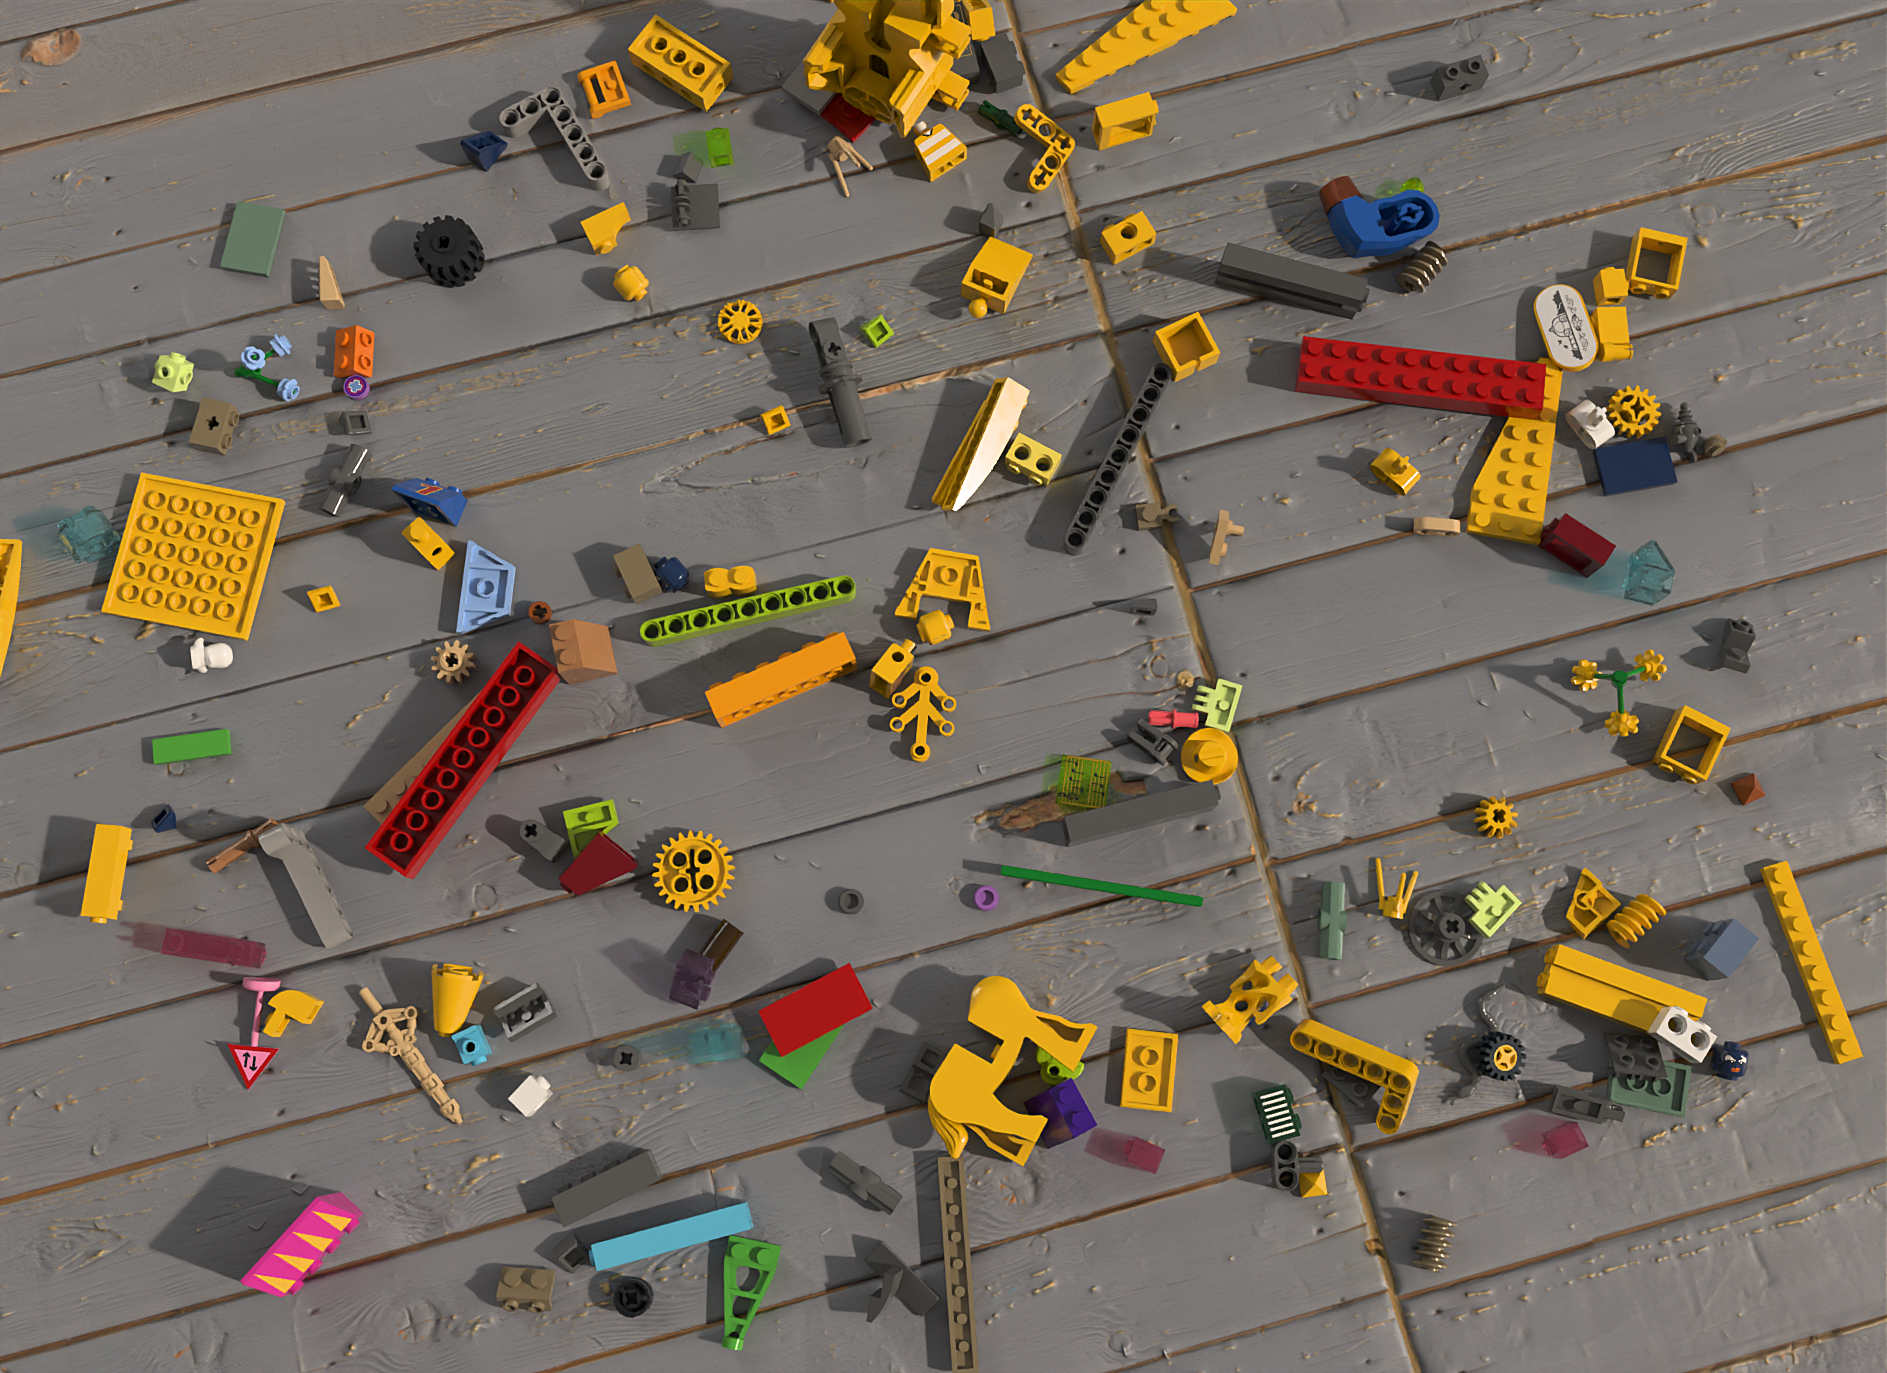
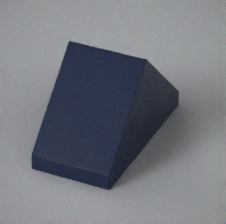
M487 131L461 140L460 145L468 160L487 172L507 148L508 143L491 131Z

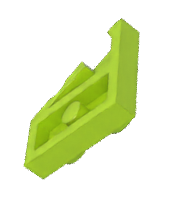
M613 799L563 811L574 858L599 829L607 834L619 824Z

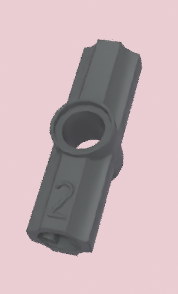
M351 443L340 466H336L330 474V486L318 507L319 509L340 518L350 496L356 494L361 486V475L372 455L370 451Z
M841 1151L836 1154L826 1169L829 1173L847 1184L848 1188L865 1201L869 1200L888 1215L892 1214L903 1197L892 1187L882 1182L881 1178L864 1165L860 1166Z

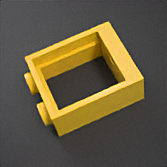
M1149 92L1095 108L1092 133L1099 151L1152 135L1153 127L1156 125V114H1158L1159 110L1156 100H1152Z
M1640 227L1632 237L1625 277L1629 280L1628 290L1635 294L1645 293L1653 295L1657 299H1670L1679 288L1688 238ZM1640 248L1671 255L1666 284L1635 277Z
M1684 705L1675 710L1652 761L1659 764L1658 767L1661 770L1680 775L1681 779L1686 783L1695 785L1707 781L1731 728ZM1681 723L1711 738L1696 771L1666 756Z

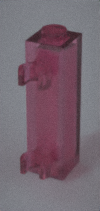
M167 928L161 954L260 969L261 964L266 959L267 952L265 943Z

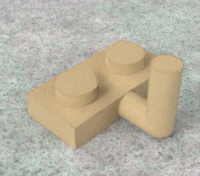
M1219 510L1209 551V564L1219 565L1220 557H1225L1228 544L1224 543L1226 535L1243 536L1244 526L1233 525V521L1229 520V511Z

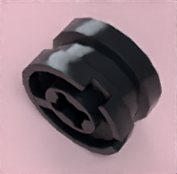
M633 1277L622 1282L615 1290L614 1306L619 1314L634 1318L650 1308L654 1293L651 1285L646 1280ZM637 1292V1302H632L629 1299L630 1293Z

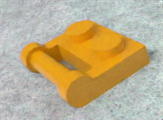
M616 60L577 74L578 81L583 85L590 105L589 112L592 118L597 119L605 113L631 105ZM596 78L606 101L600 104L591 83Z

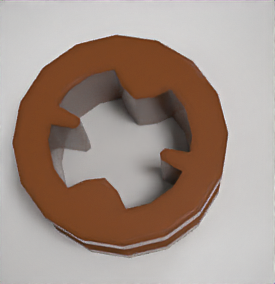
M536 601L529 607V616L537 624H545L552 617V610L545 602ZM541 607L543 610L547 609V614L544 613L545 617L542 619L534 616V612H537L536 608Z

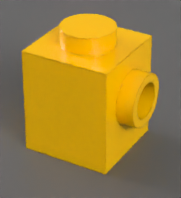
M1606 267L1601 269L1594 277L1593 286L1596 305H1620L1628 296L1629 280L1625 277L1624 269Z

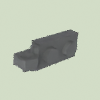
M1557 1084L1554 1086L1548 1105L1549 1111L1600 1125L1602 1122L1606 1123L1607 1119L1623 1122L1625 1116L1622 1107L1612 1104L1613 1101L1611 1099Z

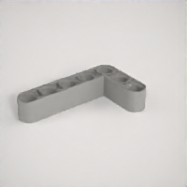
M546 87L504 109L500 113V123L506 135L511 138L521 137L552 120L589 185L596 191L608 188L610 178L603 161L562 92L557 87ZM564 118H569L567 121L560 122ZM516 121V123L508 125L510 122ZM574 137H580L575 141L572 140ZM586 155H591L588 159H582ZM596 174H602L599 178H593Z
M281 823L258 835V840L263 850L269 856L283 860L325 947L331 950L353 938V932L304 833L300 829Z

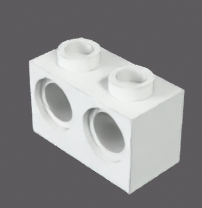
M1676 1005L1662 1007L1647 1033L1689 1062L1701 1063L1717 1036L1710 1032L1711 1028L1705 1023L1698 1020L1695 1022L1687 1017L1688 1012ZM1670 1018H1672L1676 1024V1028L1673 1032L1668 1027V1021ZM1693 1033L1698 1038L1696 1047L1692 1045L1690 1040Z

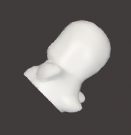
M198 638L194 645L190 647L192 668L197 669L201 673L208 671L207 666L209 668H225L233 661L232 649L225 643L203 646L204 639Z

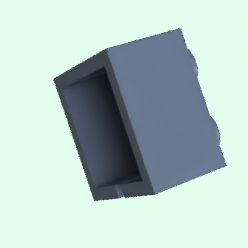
M1735 918L1725 921L1720 920L1714 923L1710 922L1703 929L1702 934L1704 936L1700 941L1694 942L1688 948L1687 953L1689 955L1684 961L1708 981L1726 979L1732 975L1759 938Z

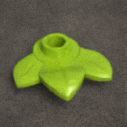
M1039 1046L1036 1048L1035 1058L1041 1066L1040 1075L1042 1080L1048 1085L1054 1086L1067 1078L1074 1080L1080 1076L1084 1069V1064L1079 1061L1074 1072H1071ZM1049 1069H1056L1058 1071V1075H1051Z

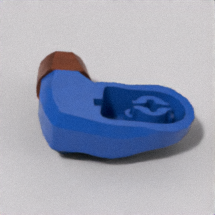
M1342 176L1328 182L1319 191V197L1331 229L1341 247L1351 258L1391 255L1429 236L1439 224L1440 215L1437 205L1429 196L1419 190H1406L1392 197L1381 198L1368 203L1362 199L1363 196L1350 177Z

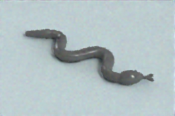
M1504 984L1486 991L1476 1004L1477 1013L1488 1026L1489 1032H1499V1027L1495 1019L1485 1009V1004L1505 988ZM1481 1037L1468 1038L1460 1044L1458 1049L1459 1061L1471 1074L1472 1082L1461 1086L1453 1098L1447 1097V1100L1451 1101V1106L1454 1105L1456 1099L1471 1096L1480 1085V1072L1468 1057V1051L1471 1048L1480 1047L1476 1044L1478 1041L1484 1042Z

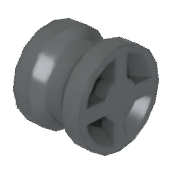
M622 1046L614 1053L613 1061L615 1066L621 1071H634L641 1065L642 1055L636 1047Z

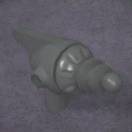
M1683 402L1680 405L1681 410L1678 412V420L1680 421L1675 424L1674 434L1670 437L1671 444H1678L1684 452L1688 453L1690 462L1694 463L1697 462L1696 442L1701 434V428L1697 426L1695 421L1691 420L1693 415L1690 414L1689 405Z

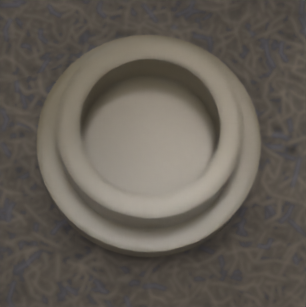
M1715 434L1702 443L1704 454L1716 456L1722 453L1727 444L1726 438L1721 437L1720 434Z

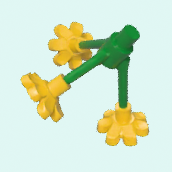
M1652 649L1646 650L1644 656L1638 654L1634 659L1638 664L1634 666L1633 670L1628 672L1615 671L1613 674H1602L1596 671L1598 665L1595 662H1588L1585 659L1579 660V666H1573L1572 673L1576 674V676L1571 678L1572 685L1580 684L1579 690L1582 692L1596 688V681L1599 679L1609 680L1611 685L1617 688L1618 710L1610 714V719H1607L1604 725L1605 728H1609L1608 733L1612 736L1618 734V731L1620 736H1627L1628 731L1631 733L1638 731L1636 725L1639 723L1638 717L1636 715L1630 716V713L1624 709L1623 687L1626 685L1627 678L1641 673L1640 680L1648 681L1649 678L1653 681H1659L1661 679L1659 673H1665L1667 670L1666 665L1660 664L1663 661V656L1661 654L1654 656Z

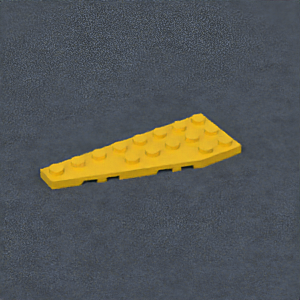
M1540 357L1537 363L1546 364L1543 410L1536 420L1507 418L1487 460L1484 462L1477 479L1472 485L1465 533L1537 546L1541 543V537L1539 536L1543 528L1563 368L1557 367L1550 359Z

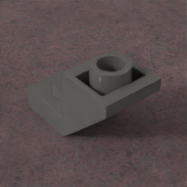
M1728 618L1719 651L1722 667L1745 674L1751 666L1747 653L1756 638L1753 625L1748 621Z

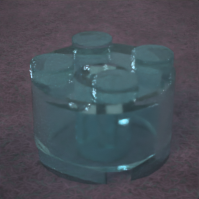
M91 505L83 508L80 513L71 518L62 519L57 525L59 528V540L77 563H81L80 560H86L88 563L105 557L113 550L111 545L115 540L117 543L120 541V535L105 514Z

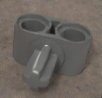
M1282 1139L1276 1140L1270 1147L1272 1183L1280 1190L1291 1191L1298 1185L1299 1173L1322 1172L1323 1160L1321 1157H1298L1297 1148L1294 1143ZM1283 1144L1289 1148V1155L1285 1159H1281L1278 1156V1148ZM1287 1171L1290 1174L1291 1180L1289 1184L1282 1186L1279 1182V1176L1282 1172Z

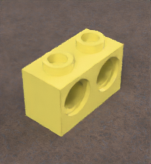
M1019 433L1005 456V465H1007L1008 470L1015 474L1022 473L1028 476L1032 483L1047 486L1061 462L1062 455ZM1023 452L1027 455V458L1019 460L1015 457V454ZM1040 463H1044L1049 467V469L1046 471H1040L1037 469L1036 466Z

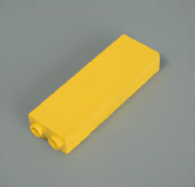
M1561 944L1553 945L1546 951L1544 956L1546 966L1544 972L1539 974L1536 986L1539 987L1537 992L1539 995L1649 1035L1647 1032L1662 1007L1674 1005L1681 1007L1688 1012L1687 1017L1696 1022V1020L1699 1021V1018H1702L1707 998ZM1670 1018L1668 1021V1027L1673 1032L1676 1028L1675 1021L1672 1018ZM1694 1033L1691 1035L1690 1038L1693 1046L1696 1040V1035Z

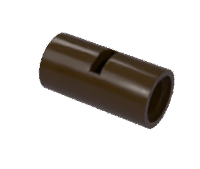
M723 918L693 960L714 975L744 933Z

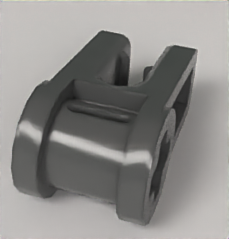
M1141 718L1137 722V728L1153 739L1154 743L1148 742L1143 736L1138 735L1134 731L1127 735V739L1144 751L1156 763L1164 766L1167 762L1166 758L1179 745L1170 736L1160 732Z

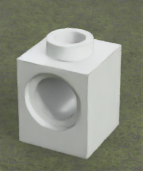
M530 1075L508 1099L526 1117H529L546 1102L553 1092L549 1089L550 1083L540 1075L537 1078L535 1075Z

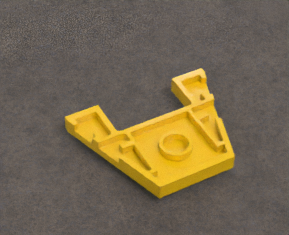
M930 548L900 605L897 607L895 617L917 620L920 599L922 596L971 604L967 629L989 632L990 623L979 556Z

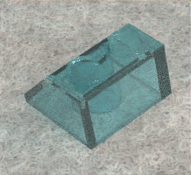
M736 1022L720 1024L721 1029L711 1030L710 1026L696 1027L695 1033H689V1065L746 1058L743 1027H736Z

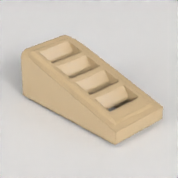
M320 256V301L327 310L345 309L333 268L325 256Z

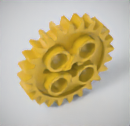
M689 830L688 838H685L680 832L679 841L677 842L673 838H669L671 846L662 845L665 853L656 854L661 859V862L653 863V866L658 868L659 872L653 873L652 876L660 878V881L656 882L654 886L656 888L663 887L659 895L661 897L669 895L666 903L671 904L675 900L674 908L677 910L683 904L686 913L689 912L691 906H693L696 913H699L701 905L708 911L710 902L718 906L716 898L720 896L725 899L726 896L722 891L724 889H732L727 884V880H735V877L729 874V871L735 870V866L728 865V862L733 860V857L724 855L729 850L728 847L719 849L722 841L718 839L713 843L712 834H709L704 839L702 831H699L697 837H694L693 832ZM692 849L695 851L694 865L700 870V872L695 874L697 894L693 893V876L688 874V871L692 870V860L690 857ZM706 851L712 854L711 861L707 864H701L699 861L700 855ZM679 854H685L687 858L686 863L681 867L675 866V857ZM708 876L712 877L714 880L713 886L710 889H703L701 886L702 880ZM681 879H687L688 888L683 892H678L676 889L677 882Z

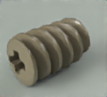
M1428 241L1419 253L1414 256L1413 260L1408 263L1407 267L1402 270V273L1398 274L1397 282L1399 286L1408 292L1423 293L1425 290L1424 286H1429L1430 280L1436 278V273L1442 271V266L1448 264V259L1442 248L1435 242Z
M1431 1215V1218L1423 1219V1222L1429 1228L1420 1229V1232L1427 1237L1426 1239H1418V1243L1424 1249L1415 1250V1253L1422 1259L1413 1260V1264L1417 1267L1443 1274L1439 1269H1445L1448 1265L1441 1258H1450V1254L1443 1249L1453 1245L1446 1240V1237H1455V1233L1448 1228L1455 1227L1458 1223Z

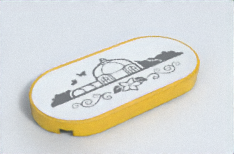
M1557 284L1545 288L1535 299L1534 317L1548 357L1553 364L1563 368L1564 371H1581L1592 364L1598 353V340L1583 298L1576 289L1568 285Z

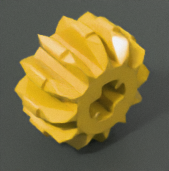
M1491 796L1488 801L1482 800L1480 802L1481 808L1474 810L1480 817L1475 818L1473 822L1481 823L1482 826L1478 828V831L1487 830V838L1495 835L1497 839H1501L1503 834L1508 836L1512 833L1510 827L1514 828L1517 826L1516 821L1512 820V818L1517 817L1518 813H1511L1510 811L1514 804L1505 805L1506 800L1504 797L1499 798L1497 801L1495 796ZM1494 814L1499 816L1496 822L1492 819L1495 816Z

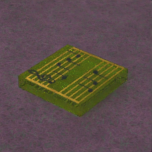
M1062 754L1055 804L1092 810L1105 807L1112 761Z

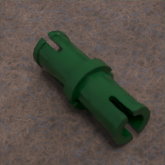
M984 100L983 104L980 105L978 114L994 122L996 127H1002L1016 137L1023 131L1016 124L1014 117L1008 114L1007 110H1001L987 100Z

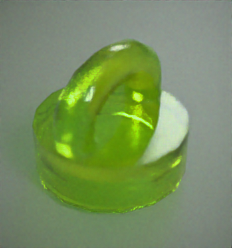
M1413 177L1402 184L1400 193L1406 190H1419L1424 193L1425 186L1420 178Z

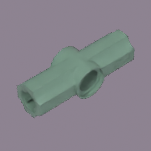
M1322 882L1321 908L1317 916V929L1320 931L1319 959L1342 960L1343 933H1345L1347 926V913L1344 911L1345 883Z

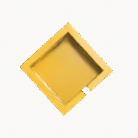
M1199 312L1155 331L1152 341L1163 363L1171 368V378L1174 383L1192 375L1195 368L1198 372L1217 363L1221 353Z

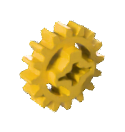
M1638 385L1633 390H1631L1630 386H1626L1623 391L1619 389L1608 400L1610 405L1606 407V410L1611 414L1606 419L1609 421L1613 420L1612 426L1613 428H1619V435L1627 432V438H1631L1635 433L1636 437L1640 438L1644 433L1646 435L1653 430L1652 428L1659 423L1656 419L1661 416V413L1656 410L1661 405L1660 403L1653 402L1656 398L1655 395L1650 397L1647 395L1649 391L1647 388L1640 392ZM1629 398L1627 402L1620 403L1622 400ZM1646 420L1644 424L1638 425L1639 422Z

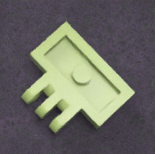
M1218 679L1215 690L1198 686L1197 692L1206 694V696L1195 695L1194 701L1202 703L1203 706L1193 704L1191 710L1207 715L1204 727L1219 729L1228 734L1243 685Z
M1480 881L1477 885L1479 889L1474 888L1471 891L1474 897L1467 895L1464 900L1475 911L1468 921L1487 939L1520 906L1521 902L1505 885L1499 886L1494 892L1485 882Z

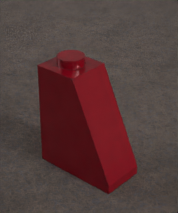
M599 829L564 869L558 880L561 881L560 886L569 894L574 892L576 895H581L635 870L638 866V860Z

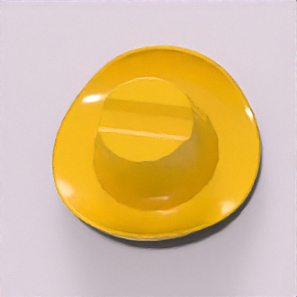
M1200 729L1191 734L1182 747V767L1186 774L1197 782L1212 780L1213 784L1222 783L1229 779L1236 770L1238 762L1236 747L1229 736L1219 729Z

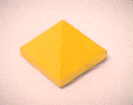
M783 405L760 414L769 435L791 426Z
M331 585L307 591V595L316 613L340 606Z
M1324 1170L1320 1173H1299L1301 1198L1327 1195Z

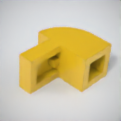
M286 990L276 994L268 1002L276 1010L275 1012L272 1011L266 1018V1027L263 1032L271 1037H280L291 1018L302 1024H311L324 1001L303 991Z

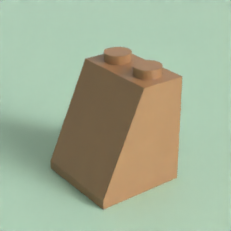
M576 619L549 624L558 673L569 685L618 674L608 626Z

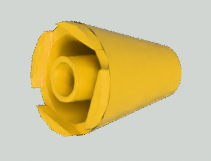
M434 964L431 969L434 1029L439 1031L438 1035L451 1037L461 1031L482 983L484 973L479 970L478 974L472 973V967L457 964H444L443 969H437L438 964Z

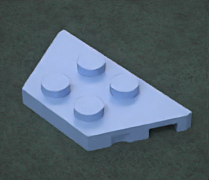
M470 540L467 543L456 629L458 634L467 633L508 617L511 612L516 568Z

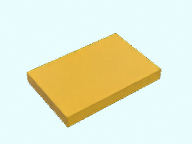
M1126 1029L1120 1107L1171 1112L1178 1034Z

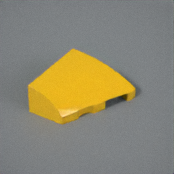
M1586 867L1581 872L1566 915L1568 923L1583 940L1621 907V903L1602 886L1603 883Z

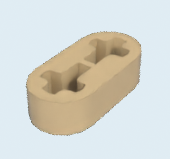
M1418 517L1414 519L1413 532L1420 535L1455 537L1460 535V521L1445 518Z

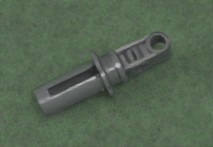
M832 317L812 321L809 323V334L821 369L819 374L824 380V384L818 390L820 394L829 395L844 447L853 448L866 444L872 440V436L856 387L863 379L861 375H853L851 368L853 366L851 361L847 360L836 319Z

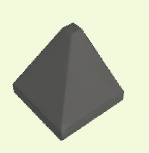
M367 411L342 412L340 415V424L347 435L372 433Z
M1152 598L1133 603L1130 613L1153 616L1157 611V601Z

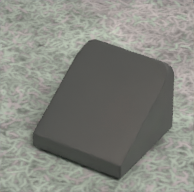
M573 1232L553 1248L555 1258L571 1274L589 1260L588 1249Z

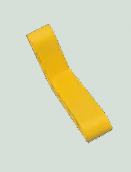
M1303 1019L1300 1021L1290 1036V1043L1294 1049L1384 1087L1385 1091L1377 1114L1376 1125L1385 1134L1396 1133L1407 1114L1419 1074L1417 1066L1405 1058L1314 1020Z

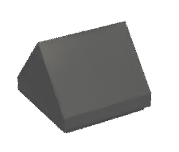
M691 151L681 154L673 176L696 183L704 162Z

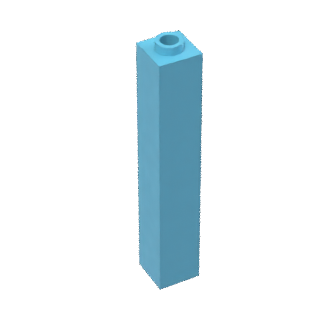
M742 1202L596 1242L591 1245L592 1250H589L591 1265L596 1266V1270L600 1271L750 1230L753 1228L748 1202Z

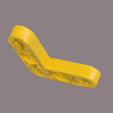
M1024 104L1019 107L1014 115L1016 124L1047 148L1027 178L1028 189L1033 193H1041L1049 186L1073 151L1075 141L1070 134L1034 106ZM1027 112L1030 115L1028 117L1029 119L1025 121L1022 119L1023 114ZM1035 120H1039V122L1033 128L1032 125L1035 122ZM1039 126H1047L1050 129V136L1041 135ZM1056 133L1058 136L1055 138L1053 142H1051L1050 140L1055 136ZM1065 141L1067 144L1064 149H1061V142ZM1046 158H1053L1056 161L1055 169H1050L1046 166ZM1043 172L1046 175L1041 180V184L1035 185V179Z

